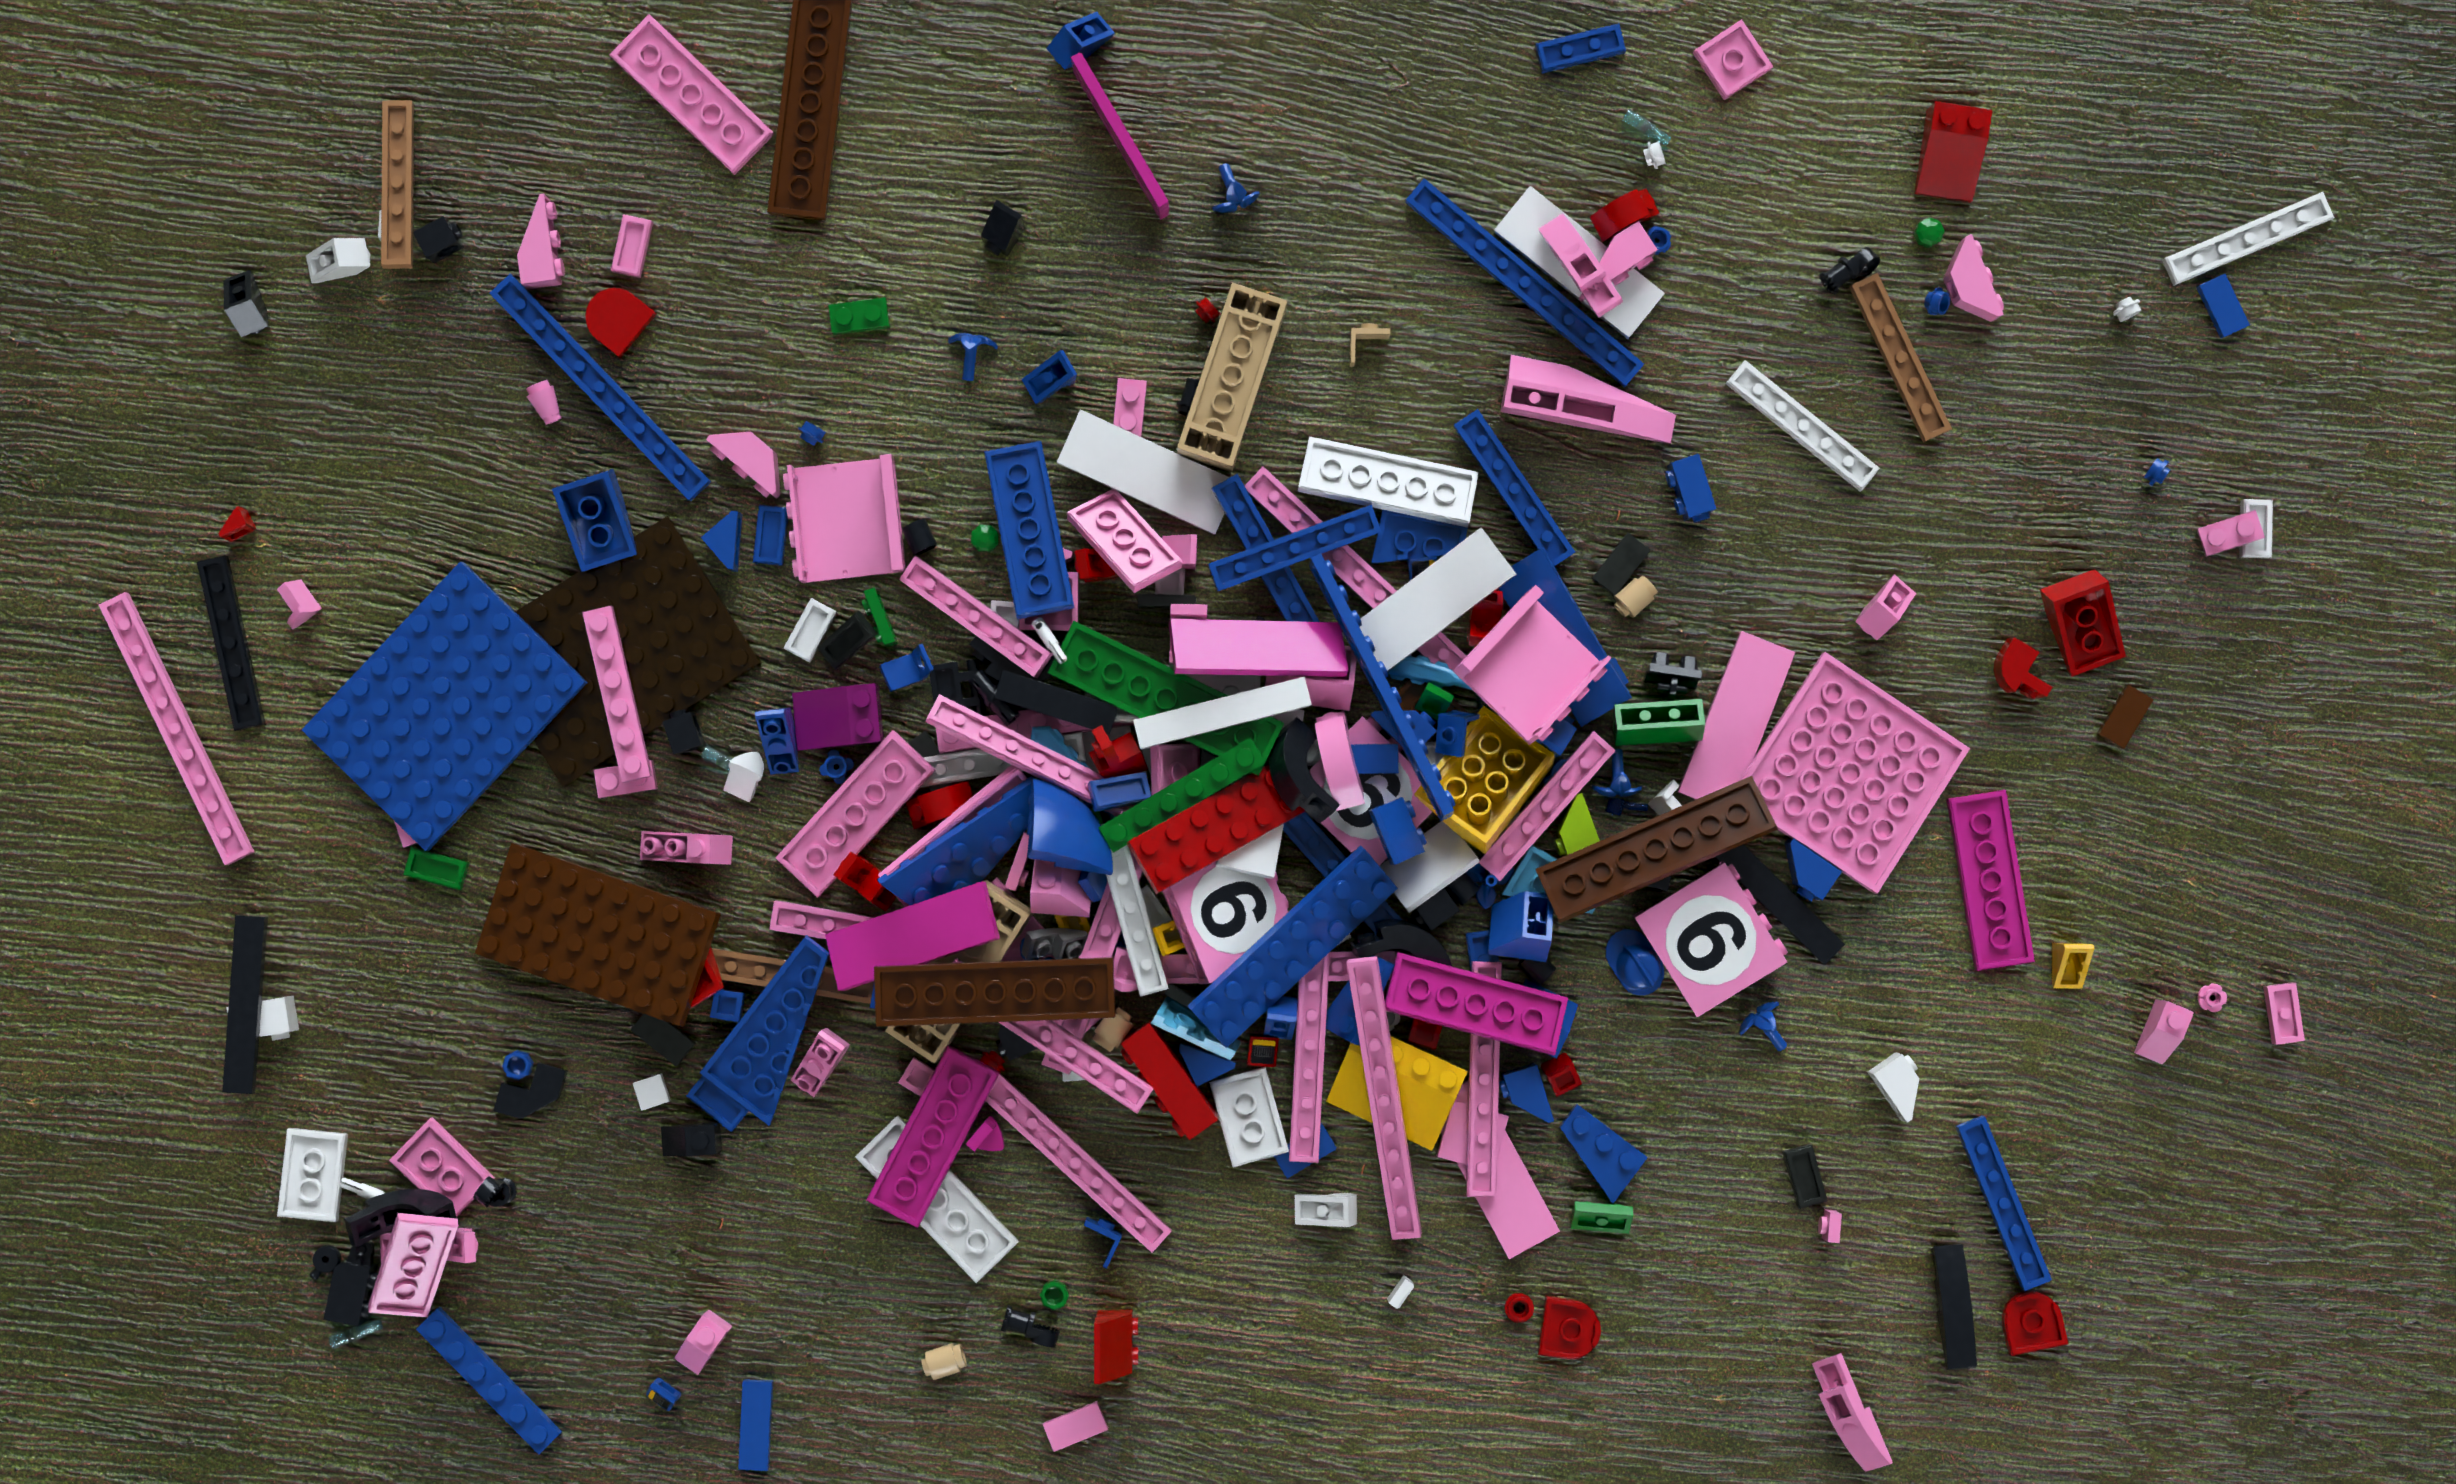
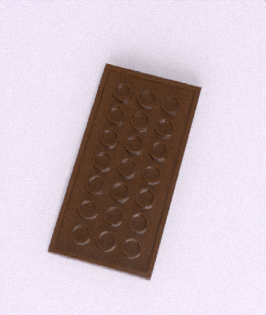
M511 843L475 954L674 1025L684 1026L721 913L523 845Z

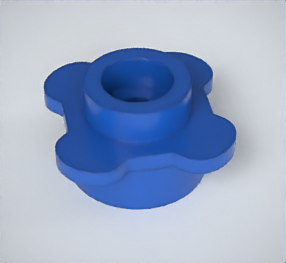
M831 750L828 752V758L820 766L819 771L821 775H828L833 778L836 784H842L846 780L845 775L848 770L854 767V762L851 758L842 757L839 751ZM835 764L839 765L838 770L834 769Z

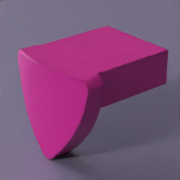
M989 1116L966 1143L974 1152L977 1148L986 1151H1001L1004 1149L1003 1133L993 1116Z

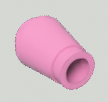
M548 380L526 388L529 394L526 397L542 420H544L545 425L562 419L554 386H550Z

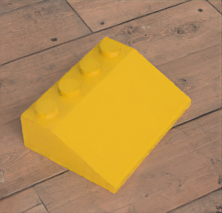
M1483 706L1477 713L1480 714L1479 719L1471 721L1466 728L1464 756L1444 755L1436 766L1442 777V780L1439 781L1444 791L1448 790L1455 801L1452 816L1443 820V822L1463 840L1486 854L1552 769L1555 754L1537 741L1528 745L1500 716ZM1421 785L1414 793V796L1437 816Z
M1390 1035L1407 1140L1433 1151L1468 1070ZM1351 1043L1326 1102L1373 1123L1361 1048L1359 1045Z

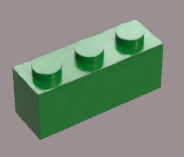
M1702 699L1614 704L1612 723L1615 746L1703 740L1706 724Z

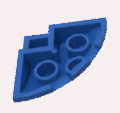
M1033 778L1027 835H1029L1027 858L1054 862V867L1112 875L1113 861L1111 848L1098 827L1101 825L1093 812L1067 790L1055 784Z

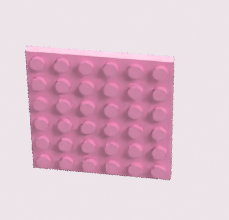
M1824 652L1740 780L1750 776L1753 777L1779 831L1791 839L1794 838L1872 893L1878 894L1970 748Z

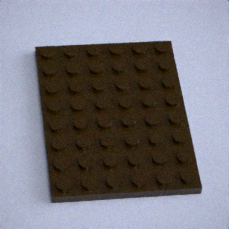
M668 516L634 537L637 555L584 572L579 571L515 611L588 682L534 739L535 744L562 787H566L615 756L582 612L607 606H613L643 737L663 726L662 721L670 719V713L682 709L688 710L761 664L751 645Z

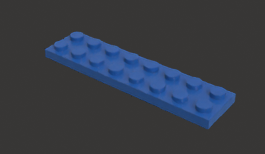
M1359 846L1187 1007L1219 1042L1227 1048L1268 1010V1007L1277 1002L1398 889L1397 886L1362 846Z

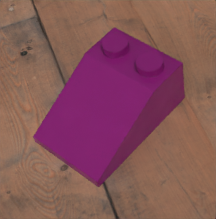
M878 684L850 685L792 693L797 751L877 744L884 740L880 687Z

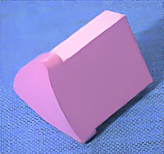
M302 579L284 582L277 588L293 612L287 621L291 629L297 628L322 609Z
M1117 946L1113 960L1114 988L1121 992L1138 990L1127 948Z

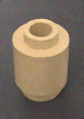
M1642 575L1639 579L1634 578L1614 596L1616 600L1614 607L1623 617L1629 615L1634 618L1654 600L1653 596L1658 591Z
M1120 1007L1115 1011V1018H1103L1094 1030L1096 1034L1092 1038L1109 1052H1112L1115 1047L1118 1048L1134 1026L1130 1022L1132 1016Z
M951 1343L925 1352L926 1358L921 1360L925 1375H931L933 1380L961 1372V1368L967 1366L961 1344L953 1345Z

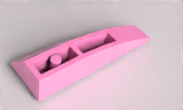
M1515 355L1510 356L1500 412L1671 444L1676 418L1675 414L1568 365Z

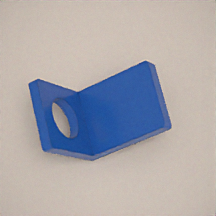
M923 644L917 645L912 653L885 662L879 666L890 692L923 681L934 670ZM920 656L922 657V659H923V661H924L925 667H924L923 664H922V661H921Z
M1457 710L1438 714L1435 753L1463 757L1467 722L1479 719L1480 714Z
M1087 1217L1084 1226L1114 1240L1103 1264V1268L1107 1269L1123 1233L1115 1230V1224L1108 1220L1099 1218L1096 1221Z

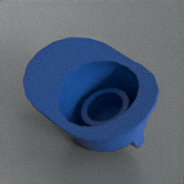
M1624 929L1616 932L1608 940L1606 945L1607 961L1622 986L1628 992L1635 995H1648L1660 987L1664 979V967L1649 940L1642 933L1631 929Z

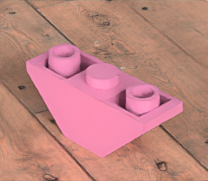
M1970 234L1959 242L1943 280L1954 306L1992 322L2004 315L2002 311L2004 304L2000 295L1995 293L1992 286L1993 275L1990 269L1985 267L1981 258L1983 256L1982 247L1977 240H1974L1973 235Z
M751 431L715 434L707 437L706 440L712 444L709 450L722 461L725 457L729 458L734 463L731 469L743 479L749 475L757 483L753 487L767 498L771 494L776 499L780 496L777 454Z
M828 1028L822 1029L804 1056L791 1081L801 1090L815 1097L843 1058L850 1044Z

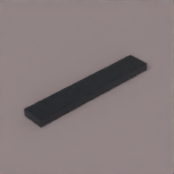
M224 555L198 561L197 566L234 731L266 725L229 557Z
M1744 844L1714 857L1719 863L1724 861L1727 866L1733 864L1741 877L1738 882L1745 889L1748 888L1752 896L1823 965H1826L1845 945Z
M235 915L223 1093H255L268 917Z

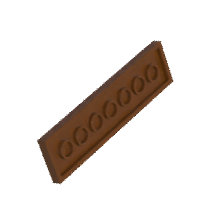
M793 0L767 209L768 214L826 221L853 0Z
M1750 776L1535 870L1559 923H1562L1776 831L1777 825L1753 777Z
M1113 957L874 966L876 1027L1116 1017Z

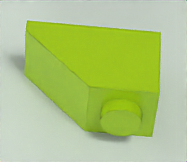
M1583 793L1577 794L1569 803L1556 831L1558 839H1555L1554 843L1560 856H1567L1600 841Z

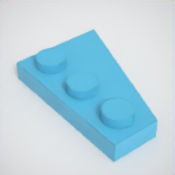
M1532 845L1526 851L1513 876L1502 891V895L1512 897L1524 891L1546 894L1535 869L1553 862L1557 858ZM1594 908V909H1592V910H1590V911H1587V912H1585V913L1593 914V912H1594V910H1595L1596 908Z
M1168 996L1150 1023L1230 1061L1241 1043L1240 1040L1236 1039L1225 1048L1189 1008Z

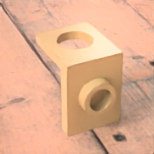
M1372 323L1361 324V328H1351L1350 367L1355 365L1356 339H1389L1390 328H1378V324Z

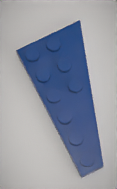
M1030 776L1003 794L1002 799L990 808L984 807L977 812L978 816L966 824L964 822L960 823L926 846L924 852L911 861L906 859L899 864V869L888 876L884 874L877 881L908 905H913L983 881L1028 828L1031 784L1034 777Z
M807 935L700 1071L701 1075L768 1126L772 1123L829 957V952Z

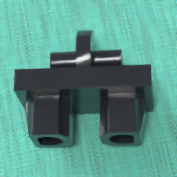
M1655 652L1644 676L1645 683L1657 684V691L1667 692L1666 698L1668 701H1674L1676 693L1686 695L1687 689L1696 690L1698 681L1702 677V670L1697 668L1696 657H1681L1679 667L1669 666L1670 655Z

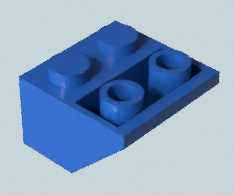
M1524 891L1492 905L1488 954L1540 962L1547 961L1552 942L1553 908L1546 894Z

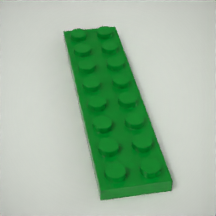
M1073 621L1060 647L1066 655L1067 661L1059 664L1055 658L1048 671L1049 675L1108 704L1114 705L1137 718L1228 696L1185 674H1174V669L1076 621ZM1270 716L1182 740L1218 757L1251 737L1266 762L1284 723ZM1265 764L1250 773L1259 776Z

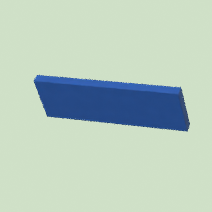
M1036 441L985 451L1017 619L1075 608L1042 442Z
M1543 547L1511 566L1517 575L1498 588L1500 591H1503V597L1510 609L1527 591L1537 585L1544 592L1537 601L1599 661L1607 657L1606 652ZM1611 661L1604 666L1607 672L1597 682L1591 680L1587 685L1590 689L1589 692L1579 702L1575 700L1569 705L1581 727L1613 709L1614 704H1622L1632 698Z

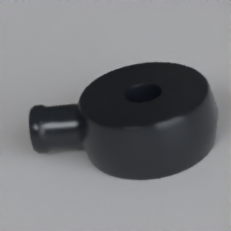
M331 1245L319 1247L313 1255V1265L315 1268L310 1273V1277L318 1280L322 1273L333 1272L334 1267L341 1263L340 1251Z

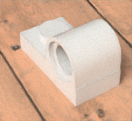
M1357 1194L1295 1195V1224L1336 1227L1356 1225Z

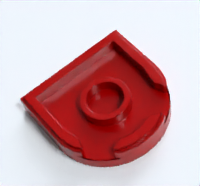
M608 288L600 291L590 300L585 317L590 333L621 358L657 313L629 291L621 288Z
M2023 1291L2014 1295L2006 1303L2002 1313V1326L2010 1356L2068 1344L2061 1310L2049 1296L2038 1291Z
M1546 1295L1538 1355L1575 1360L1591 1352L1597 1346L1601 1335V1326L1596 1313L1582 1301Z

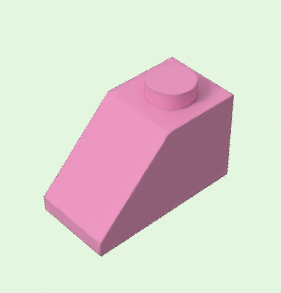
M1197 534L1162 536V540L1182 560V568L1196 570Z
M1894 574L1864 607L1855 622L1860 625L1865 633L1878 640L1900 620L1916 593Z
M2155 999L2134 1053L2163 1064L2184 1039L2194 1012L2169 1001Z
M711 1310L706 1311L687 1336L674 1359L699 1375L732 1328V1325Z

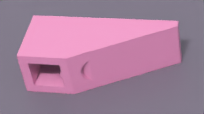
M539 194L517 254L520 281L528 290L562 285L561 276L565 275L564 263L561 258L558 259L557 248L561 247V239L558 230H554L553 219H557L556 206L545 194Z
M1637 221L1613 237L1599 263L1605 270L1611 283L1613 282L1616 286L1629 277L1627 272L1636 266L1641 270L1654 261L1652 256L1658 249L1640 222ZM1582 294L1579 297L1580 302L1585 300Z
M641 831L640 860L731 865L733 836Z

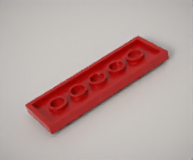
M1268 764L1263 767L1259 776L1252 773L1129 840L1127 845L1155 894H1158L1299 816L1305 810L1299 806L1292 811L1284 803L1273 784Z

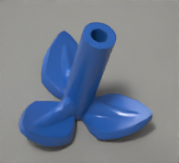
M1228 163L1219 166L1220 174L1227 189L1226 199L1228 202L1212 207L1213 211L1232 213L1237 210V206L1246 208L1259 197V191L1246 196V190L1235 180Z
M970 333L955 334L948 338V343L961 341L965 349L962 379L974 381L977 347L980 344H986L997 350L998 345L983 335H972Z
M1615 749L1616 751L1612 754V782L1610 787L1603 788L1594 785L1591 787L1597 793L1607 797H1615L1616 795L1628 797L1642 790V786L1631 788L1630 780L1624 773L1623 750Z
M1479 863L1466 872L1474 882H1482L1480 889L1476 893V899L1482 908L1488 909L1493 905L1497 895L1493 886L1496 884H1506L1514 874L1513 867L1501 881H1498L1490 873L1486 875L1485 869Z
M1768 1002L1758 1006L1756 1014L1750 1013L1743 1020L1739 1034H1744L1755 1024L1757 1028L1763 1030L1777 1051L1784 1050L1787 1047V1043L1776 1030V1019L1771 1012L1772 1009L1779 1006V1002Z

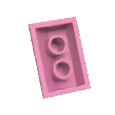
M1345 646L1348 665L1346 677L1305 676L1312 706L1350 711L1357 661L1350 646ZM1266 675L1265 686L1304 676Z
M1034 859L1030 890L1031 913L1089 917L1091 900L1078 883L1081 871L1054 867V862Z

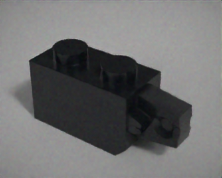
M368 1241L358 1247L352 1245L348 1259L334 1267L323 1320L360 1326L367 1322V1319L371 1318L373 1313L368 1312V1304L378 1276V1264L374 1263L375 1242Z

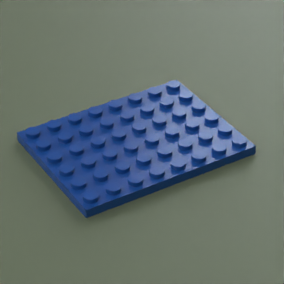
M460 561L304 726L302 731L425 851H429L588 682L469 566Z

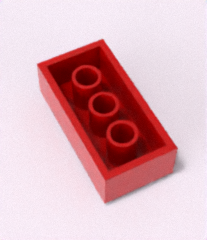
M1150 1020L1124 1038L1121 1042L1123 1048H1121L1120 1053L1129 1065L1135 1063L1140 1070L1137 1077L1154 1088L1153 1090L1157 1094L1154 1101L1163 1113L1169 1111L1174 1119L1171 1124L1181 1138L1186 1135L1191 1140L1218 1120V1113L1201 1089L1196 1086L1193 1078L1157 1027L1150 1024L1152 1021Z

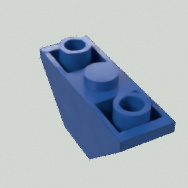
M791 708L756 711L755 719L770 775L799 772L796 732Z

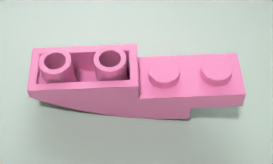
M1563 213L1538 229L1598 318L1623 302L1597 258Z
M1842 1353L1812 1363L1823 1390L1822 1393L1818 1394L1840 1439L1856 1462L1865 1472L1892 1464V1459L1870 1406L1864 1408Z

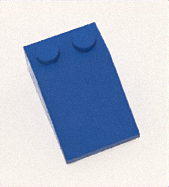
M614 469L552 489L581 572L638 554L624 498Z

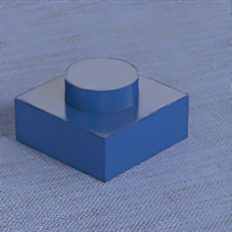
M725 989L715 993L710 1018L739 1022L742 1016L745 993Z

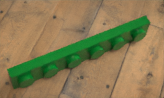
M1250 737L1098 828L1114 853L1126 846L1129 840L1199 803L1266 762Z

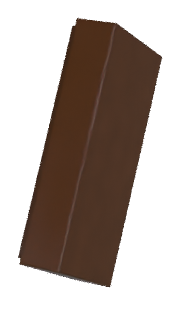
M2129 684L2125 685L2097 735L2118 748L2125 749L2154 699Z

